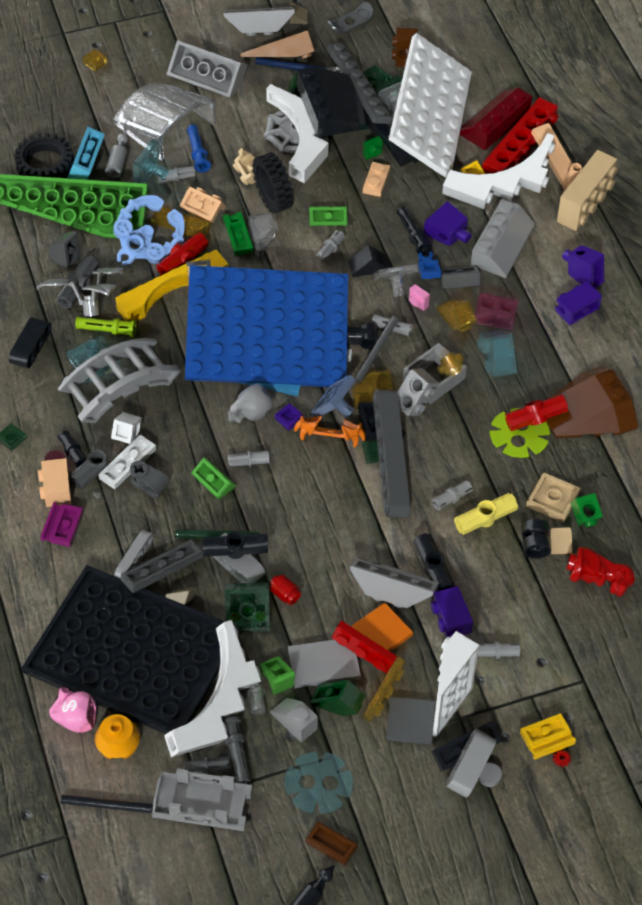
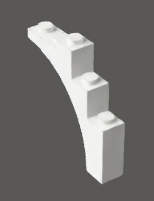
M270 84L267 87V102L279 108L288 116L299 135L298 148L289 162V176L305 183L327 158L328 142L321 139L322 137H316L302 99Z
M547 133L542 144L530 157L508 170L482 175L465 174L450 170L443 184L442 194L484 209L487 203H491L493 195L512 201L514 195L518 196L521 187L540 193L542 187L546 188L549 177H547L548 169H546L549 162L547 157L549 153H553L556 143H553L554 135Z
M232 620L223 622L216 628L220 644L221 663L213 695L194 720L164 735L171 757L212 746L228 738V730L222 719L237 715L243 711L244 699L239 694V691L253 687L261 682L260 670L255 665L254 660L245 661V651L240 646L238 631L233 625Z

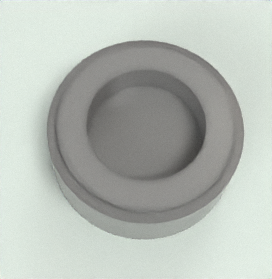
M486 763L479 776L480 783L486 787L498 785L502 776L500 767L494 763Z

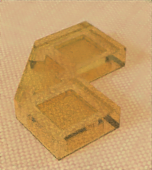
M390 371L370 372L365 377V380L352 390L355 410H358V404L361 402H373V392L376 389L392 391Z

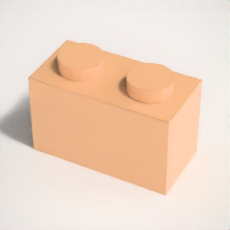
M67 459L41 461L42 469L38 470L39 482H43V487L39 488L40 497L45 499L46 507H52L53 502H56L58 505H70L71 493Z

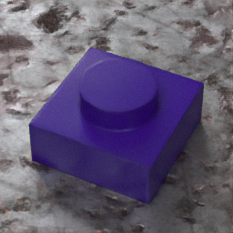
M289 403L275 414V420L290 431L303 414Z

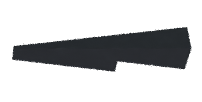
M365 111L370 123V130L375 137L380 136L400 167L412 161L414 164L420 162V160L389 140L391 123H373Z

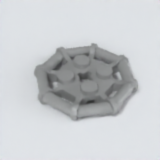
M281 110L274 114H269L266 118L265 140L270 141L282 154L285 152L296 153L299 145V135L297 130L294 129V124ZM278 124L279 128L274 129V125ZM280 136L284 141L281 142L276 137ZM325 136V137H322V138H321V139H323V140L326 141V142L329 141L328 138H327L328 136Z

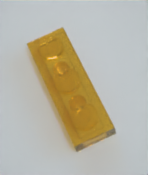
M162 207L159 212L155 211L151 217V224L175 231V227L169 224L167 220V215L172 209ZM181 213L184 219L185 235L192 237L196 233H202L206 236L211 227L210 222Z
M396 658L362 717L365 720L371 722L374 715L379 717L385 706L381 704L384 697L386 699L390 698L395 689L391 685L394 680L399 682L405 672L402 669L405 663L403 659Z

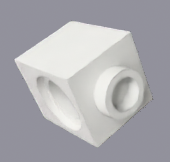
M122 412L114 419L111 438L131 444L139 436L142 417Z

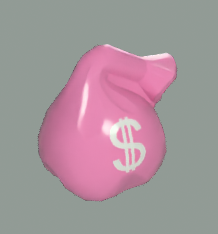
M61 687L58 699L49 709V714L55 722L68 730L84 733L95 727L97 707L96 702L89 693L83 691L73 693L68 688Z

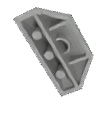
M294 7L223 10L224 17L241 33H246V36H256V33L273 35L295 13Z
M356 558L350 566V571L365 595L372 597L376 601L392 603L395 607L408 608L433 596L438 587V583L431 582L422 576L384 564L364 561L360 558Z

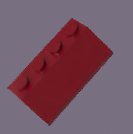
M520 88L501 92L460 128L459 135L486 151L516 125L530 109L532 96Z

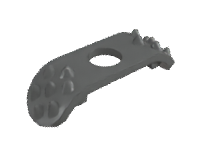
M363 2L355 10L337 19L328 20V26H330V29L333 28L334 33L344 34L369 21L374 14V8L370 2ZM351 18L355 23L348 25L345 23V19Z

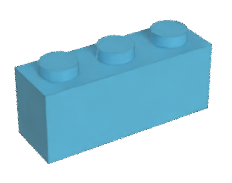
M87 127L67 179H88L104 138V133Z

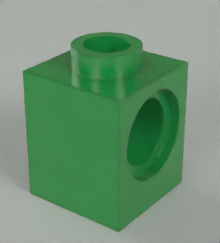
M595 493L575 498L570 502L578 526L585 525L586 528L598 524L597 521L603 517ZM584 507L590 509L591 516H587L584 514Z

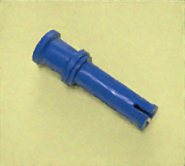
M189 125L186 130L193 150L191 156L195 161V170L200 173L207 172L211 168V163L207 159L208 152L203 148L198 126Z

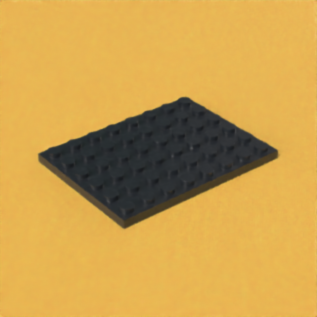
M86 565L21 670L22 673L59 689L65 687L73 693L82 691L89 693L96 702V705L167 734L191 722L219 673L221 663L220 644L216 628L225 621L144 588L132 593L120 578ZM235 626L238 631L239 637L241 634V628Z

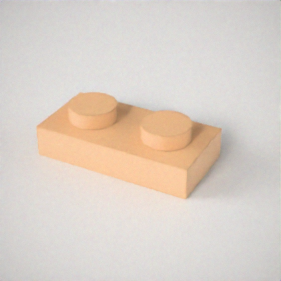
M372 162L363 186L364 194L381 197L390 172V165Z

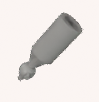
M125 131L118 135V143L111 148L105 173L111 178H119L123 171L127 156L125 144L128 142V136Z

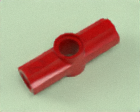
M196 233L184 244L177 243L171 249L170 255L156 265V269L160 275H163L172 269L187 264L189 261L195 260V256L209 246L208 240L202 233Z
M560 394L543 401H532L527 403L525 407L504 415L509 430L514 431L528 425L542 424L548 421L550 417L568 411V405L564 395Z

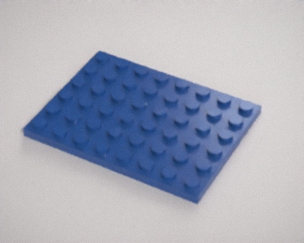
M190 265L185 380L329 387L346 377L348 274Z

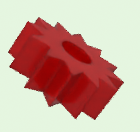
M565 750L556 751V754L553 755V761L559 767L562 766L564 768V765L568 766V763L571 762V756Z

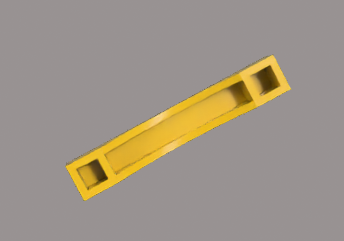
M217 249L206 253L195 260L189 261L187 264L172 269L166 274L115 297L117 311L125 321L131 322L136 320L137 322L146 317L149 309L163 295L174 289L189 285L190 265L229 267V264Z

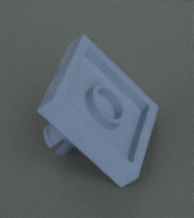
M348 375L330 385L312 409L310 415L313 417L322 416L337 409L345 418L350 416L354 408L343 397L353 385L355 379Z

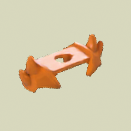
M302 415L294 426L295 432L301 427V440L305 439L307 433L310 436L311 434L345 438L346 441L352 439L353 447H357L359 436L362 441L366 439L362 423L355 425L347 419L343 420L342 430L318 427L317 424L322 416L306 418Z

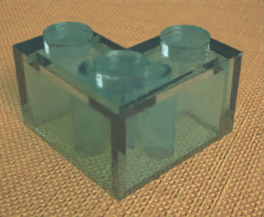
M502 329L479 333L480 339H477L479 351L481 350L487 356L485 361L486 372H489V375L493 377L517 373L512 333Z

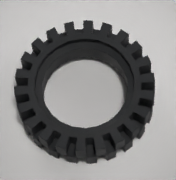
M39 133L37 134L38 138L32 135L30 136V141L25 138L23 140L24 144L19 143L14 155L18 175L68 178L74 160L71 145H69L67 140L64 141L63 137L60 136L58 138L56 134H53L51 138L50 133H45V137H42V134ZM40 151H53L61 157L57 165L46 169L34 168L27 162L31 155Z
M272 152L254 158L252 161V173L255 176L253 178L257 183L255 184L256 188L259 189V196H262L261 200L263 203L265 202L266 208H269V211L273 214L291 208L294 204L293 189L290 188L292 184L288 180L289 175L285 172L286 168L285 166L282 167L283 162Z

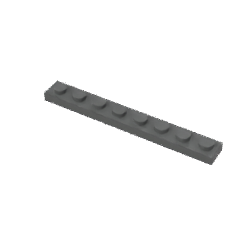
M342 43L328 44L327 51L341 73L349 74L360 102L372 122L390 124L391 115L346 46Z

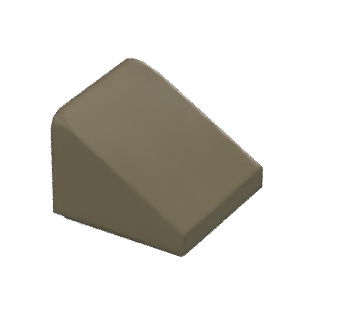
M290 3V7H294L295 11L290 18V24H307L308 10Z
M197 587L174 590L167 593L165 597L186 605L193 601Z

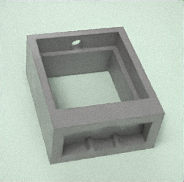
M439 343L406 366L403 373L404 381L411 369L422 368L425 370L436 362L450 374L449 377L438 384L435 394L428 400L430 404L466 377L467 366Z

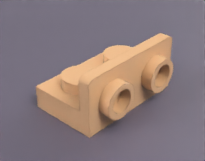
M189 187L179 207L213 223L220 209L225 210L226 208L222 202L223 199L214 194L211 197L206 194L205 190L199 187L196 189Z

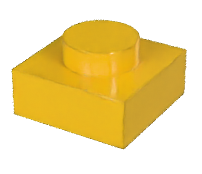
M477 160L461 168L460 171L465 174H485Z

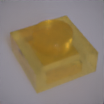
M95 49L82 58V64L95 72L108 62L107 57Z

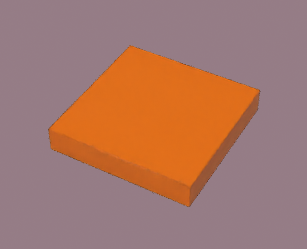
M383 603L351 626L390 652L413 636L410 628L386 603Z

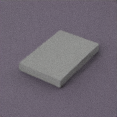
M335 640L288 646L291 669L295 673L294 688L361 679L357 655L348 648L338 644Z

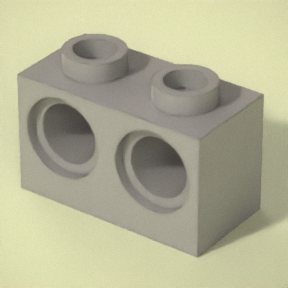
M422 368L411 369L397 392L399 409L407 416H419L426 408V403L435 394L439 382Z

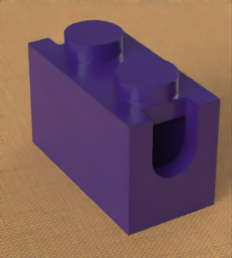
M586 281L581 285L575 286L571 291L561 294L556 300L559 305L555 308V311L569 325H572L600 309L602 295Z
M455 586L434 592L435 600L430 602L432 613L437 614L439 619L438 627L440 632H444L446 638H451L455 631L462 635L472 633L473 620L459 587Z

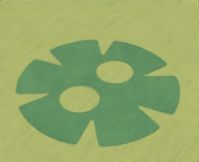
M317 752L304 754L295 760L302 771L289 767L284 780L286 793L300 792L292 800V803L309 813L313 812L316 802L319 804L321 814L340 808L343 803L335 794L349 798L353 788V778L350 770L337 773L345 765V762L327 752L324 753L321 763H319ZM305 774L312 775L315 778V785L310 789L302 788L299 784L301 776ZM326 776H334L338 780V786L334 790H326L322 786V780Z

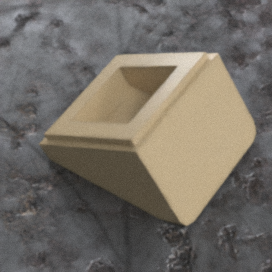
M551 528L549 536L551 554H571V528Z

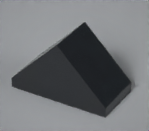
M369 245L349 260L352 277L390 272L386 254Z

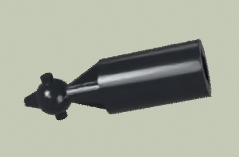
M331 865L328 868H323L319 873L320 878L305 884L290 905H317L322 899L325 882H330L333 879L335 867Z

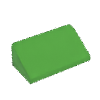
M347 206L309 207L310 226H347Z
M205 457L191 472L218 499L237 486L211 460Z

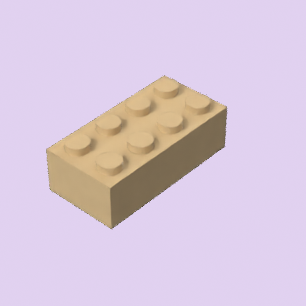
M599 150L594 153L561 195L557 216L558 223L575 231L581 225H585L589 214L595 212L597 204L604 200L606 192L608 190L611 191L614 187L615 180L613 179L618 170L616 167L617 158Z

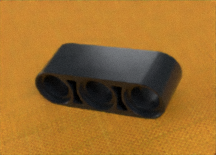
M30 317L10 351L9 363L29 369L51 332V322Z

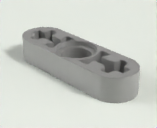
M144 529L140 531L116 568L115 577L121 579V574L139 565L153 542V533Z

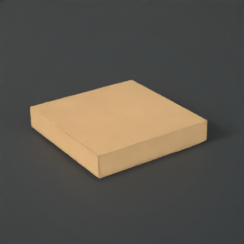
M543 472L526 503V507L565 523L572 510L570 502L579 497L582 488Z

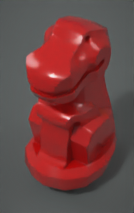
M579 547L576 554L571 553L566 570L571 571L570 581L574 583L579 580L587 583L594 582L599 587L605 581L611 583L610 593L615 594L617 597L623 596L628 587H631L635 581L633 570L629 565L611 562L589 547Z

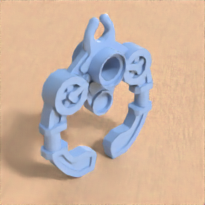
M155 195L141 196L134 200L130 199L126 208L120 210L118 220L113 227L114 235L120 239L122 247L117 254V261L121 262L122 255L126 254L129 256V259L122 262L123 266L131 264L135 259H147L153 264L160 263L165 257L170 255L171 249L177 243L182 244L184 242V219L182 214L173 209L167 215L169 224L175 227V232L172 234L174 239L170 243L166 241L164 246L159 243H151L154 233L153 228L150 225H144L138 230H133L132 223L129 221L132 218L131 212L134 209L138 211L144 206H147L152 211L159 212L164 205V201ZM136 244L139 248L133 249L130 245Z

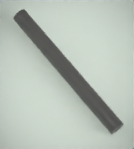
M392 316L356 374L355 382H362L398 323L399 319Z

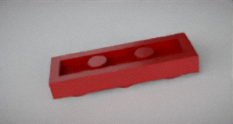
M342 620L331 637L338 644L348 648L358 657L365 659L374 665L375 668L382 670L386 674L397 659L396 655Z

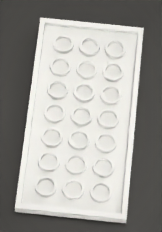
M416 33L411 39L389 140L447 178L449 171L453 168L472 71Z

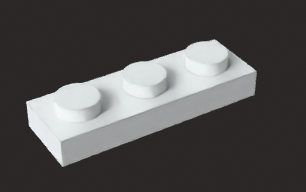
M139 435L99 473V479L113 489H116L131 475V464L135 461L144 462L156 450V445L142 435Z

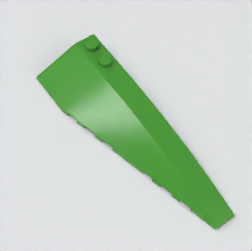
M0 174V204L104 238L118 239L114 235L113 227L118 220L120 210L126 208L130 199L134 200L151 194L150 187L144 183ZM147 206L141 207L138 211L134 209L131 212L132 218L129 221L132 223L133 230H138L146 224L149 211Z

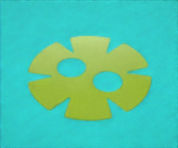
M521 408L511 409V412H512V411H515V410H518V409H521ZM501 412L493 419L491 425L501 430L489 431L490 438L496 448L507 443L503 450V453L506 455L527 458L529 457L527 447L537 455L545 449L549 442L538 437L550 435L546 422L539 425H528V428L523 431L518 429L510 431L505 420V412ZM515 435L524 437L525 444L521 447L514 446L511 443L512 437Z

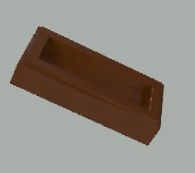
M319 821L305 840V843L344 866L347 865L358 848V844Z

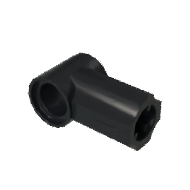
M365 323L360 327H347V345H360L364 349H372L378 340V329L373 323Z

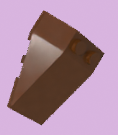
M600 366L583 372L549 397L552 398L563 394L568 405L567 412L550 417L546 421L556 439L582 437V435L594 434V436H601L603 433L621 435L638 429L632 399L611 368Z

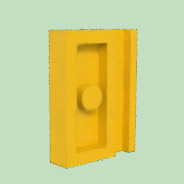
M561 713L520 729V735L529 751L533 754L534 760L576 743V739L572 736L571 730Z

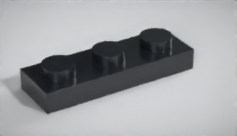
M492 721L477 728L496 739V744L502 742ZM474 730L431 751L441 772L456 764Z

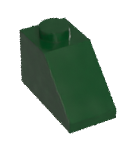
M349 680L325 683L317 686L310 704L340 716L354 715L360 711L366 695Z

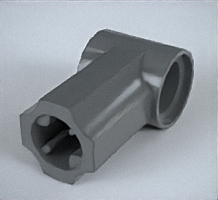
M93 450L89 453L88 460L69 475V479L78 489H83L99 476V473L108 466L105 452Z

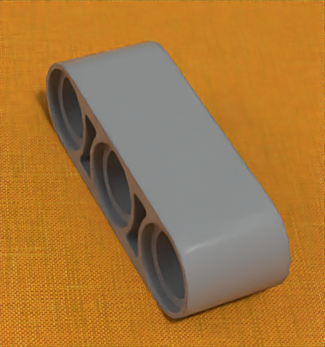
M245 554L239 559H232L228 555L213 556L214 559L246 587H250L265 575L263 566L251 554Z
M477 728L474 729L446 782V787L467 798L495 747L496 739Z

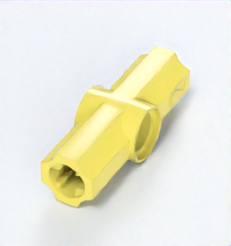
M510 493L492 501H481L477 508L454 518L456 529L460 534L464 535L479 527H490L494 524L495 520L518 510V505L515 497Z

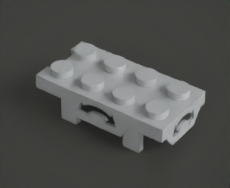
M178 768L176 774L161 771L154 796L152 818L244 831L246 817L243 816L246 799L251 800L252 785L235 783L234 777L208 775Z

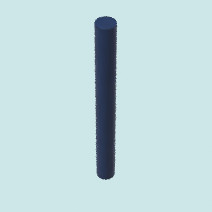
M256 57L255 64L291 70L312 67L326 69V67Z

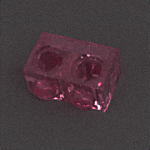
M480 293L474 323L513 330L519 300Z

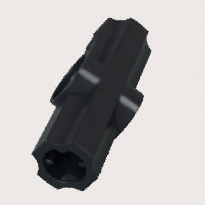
M233 531L227 534V536L202 537L203 557L228 555L232 559H239L245 554L268 553L267 534L243 535L240 532Z
M420 534L414 539L413 543L423 562L425 574L430 577L431 582L438 583L436 592L455 587L444 563V555L439 552L431 534Z

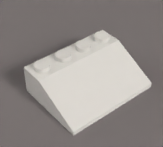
M455 631L451 638L447 637L441 647L443 653L440 657L442 662L439 667L440 675L437 679L439 686L432 734L435 738H437L473 689L479 644Z

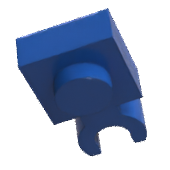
M429 252L428 257H424L422 253H419L418 269L421 278H441V269L438 261L433 260V253Z

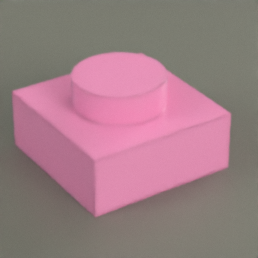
M414 284L410 288L409 301L415 307L423 311L429 307L430 294Z

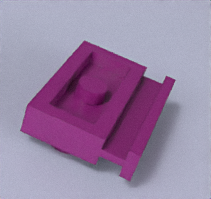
M53 502L40 536L41 541L47 540L53 544L71 547L83 515V508L66 504L58 505L56 502Z

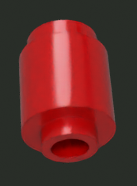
M284 574L274 576L269 583L271 585L270 591L283 603H288L290 606L295 604L302 595L299 587Z

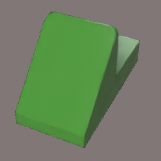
M279 656L259 664L260 671L269 680L274 695L294 686L295 673Z

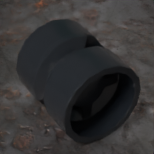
M531 519L524 522L521 526L525 556L532 559L548 556L551 553L548 522L542 519Z

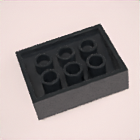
M317 67L297 71V88L317 138L370 129V123L349 74Z

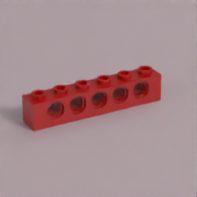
M539 97L482 163L484 173L493 174L520 164L521 160L529 155L531 148L537 145L531 133L533 128L547 123L550 126L554 125L559 116L557 114L558 106Z

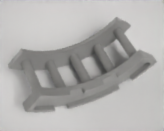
M133 339L109 348H103L99 353L76 368L69 376H66L57 389L59 392L74 394L83 406V410L78 415L81 422L96 424L105 412L114 406L112 402L120 396L125 398L139 391L140 386L147 384L149 387L158 385L170 386L181 370L176 365H164L152 350L158 342L156 339ZM138 356H147L154 366H145ZM129 357L139 371L126 375L116 361ZM107 365L110 366L119 378L118 381L109 387H106L96 374L98 370ZM88 378L92 380L100 391L91 402L88 401L79 389V386Z

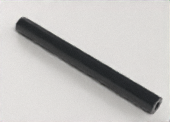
M63 794L61 796V804L152 813L153 804Z

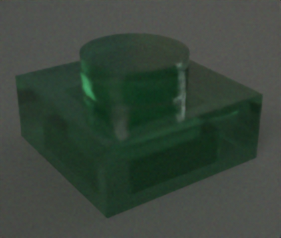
M12 423L0 432V443L10 451H13L26 440V434Z
M377 440L362 443L366 464L379 462Z

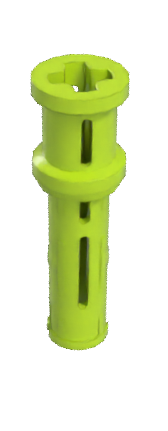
M77 316L75 327L76 329L112 332L114 336L119 334L130 335L131 338H134L137 322L136 320L131 322L121 321L119 318L112 321Z

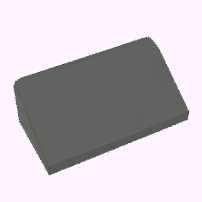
M477 266L442 268L441 286L443 289L479 286L480 271Z

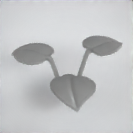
M106 267L92 271V274H98L97 284L82 287V290L92 291V295H85L83 300L72 279H50L38 285L37 290L43 286H71L77 296L79 305H83L84 316L99 315V292L109 296L111 291L116 288V284H100L101 277L105 274L114 273L122 275L125 268Z

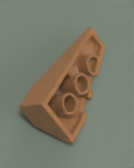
M307 30L240 53L241 57L301 56L304 59L312 56L311 52L314 51Z

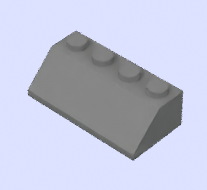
M177 40L166 75L231 98L243 82L248 64Z
M501 199L472 250L471 266H477L479 269L507 278L535 227L533 220L519 204Z

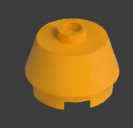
M119 714L105 718L95 733L96 747L108 759H126L136 751L140 742V732L136 724Z

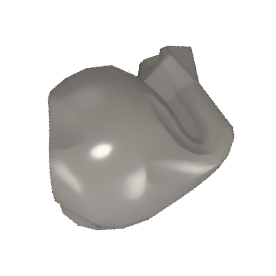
M254 384L243 390L228 411L229 422L235 421L240 423L244 417L250 421L264 418L272 408V399L261 384Z

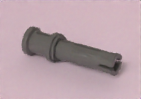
M234 716L222 720L228 730V738L224 741L231 753L236 783L249 785L251 779L243 748L245 737L240 729L241 719Z

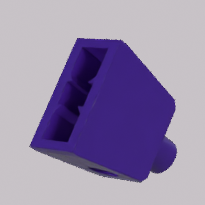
M448 201L424 223L426 236L448 246L454 244L458 239L467 243L472 236L467 231V217Z
M583 245L578 246L573 251L565 250L562 259L568 262V274L580 284L588 281L595 289L604 282V254Z

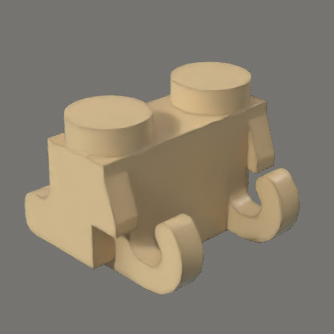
M241 148L238 151L239 156L234 160L233 167L237 172H241L242 176H240V179L245 185L253 184L256 181L253 178L255 175L252 173V161L256 157Z

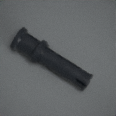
M402 206L398 208L396 213L410 235L409 240L415 245L417 254L422 253V255L429 253L432 249V244L430 241H427L425 232L419 229L407 207Z

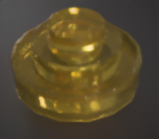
M451 352L440 359L441 364L437 367L440 375L445 373L446 375L451 374L453 377L462 371V362L465 360L462 352L456 355L454 352Z

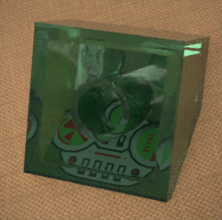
M269 582L225 584L226 621L232 620L233 625L241 628V632L270 631Z

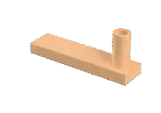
M549 123L533 128L531 133L539 146L542 144L547 133L554 135L553 143H556L553 153L548 154L547 159H549L548 163L565 191L582 170V166L579 163L572 164Z

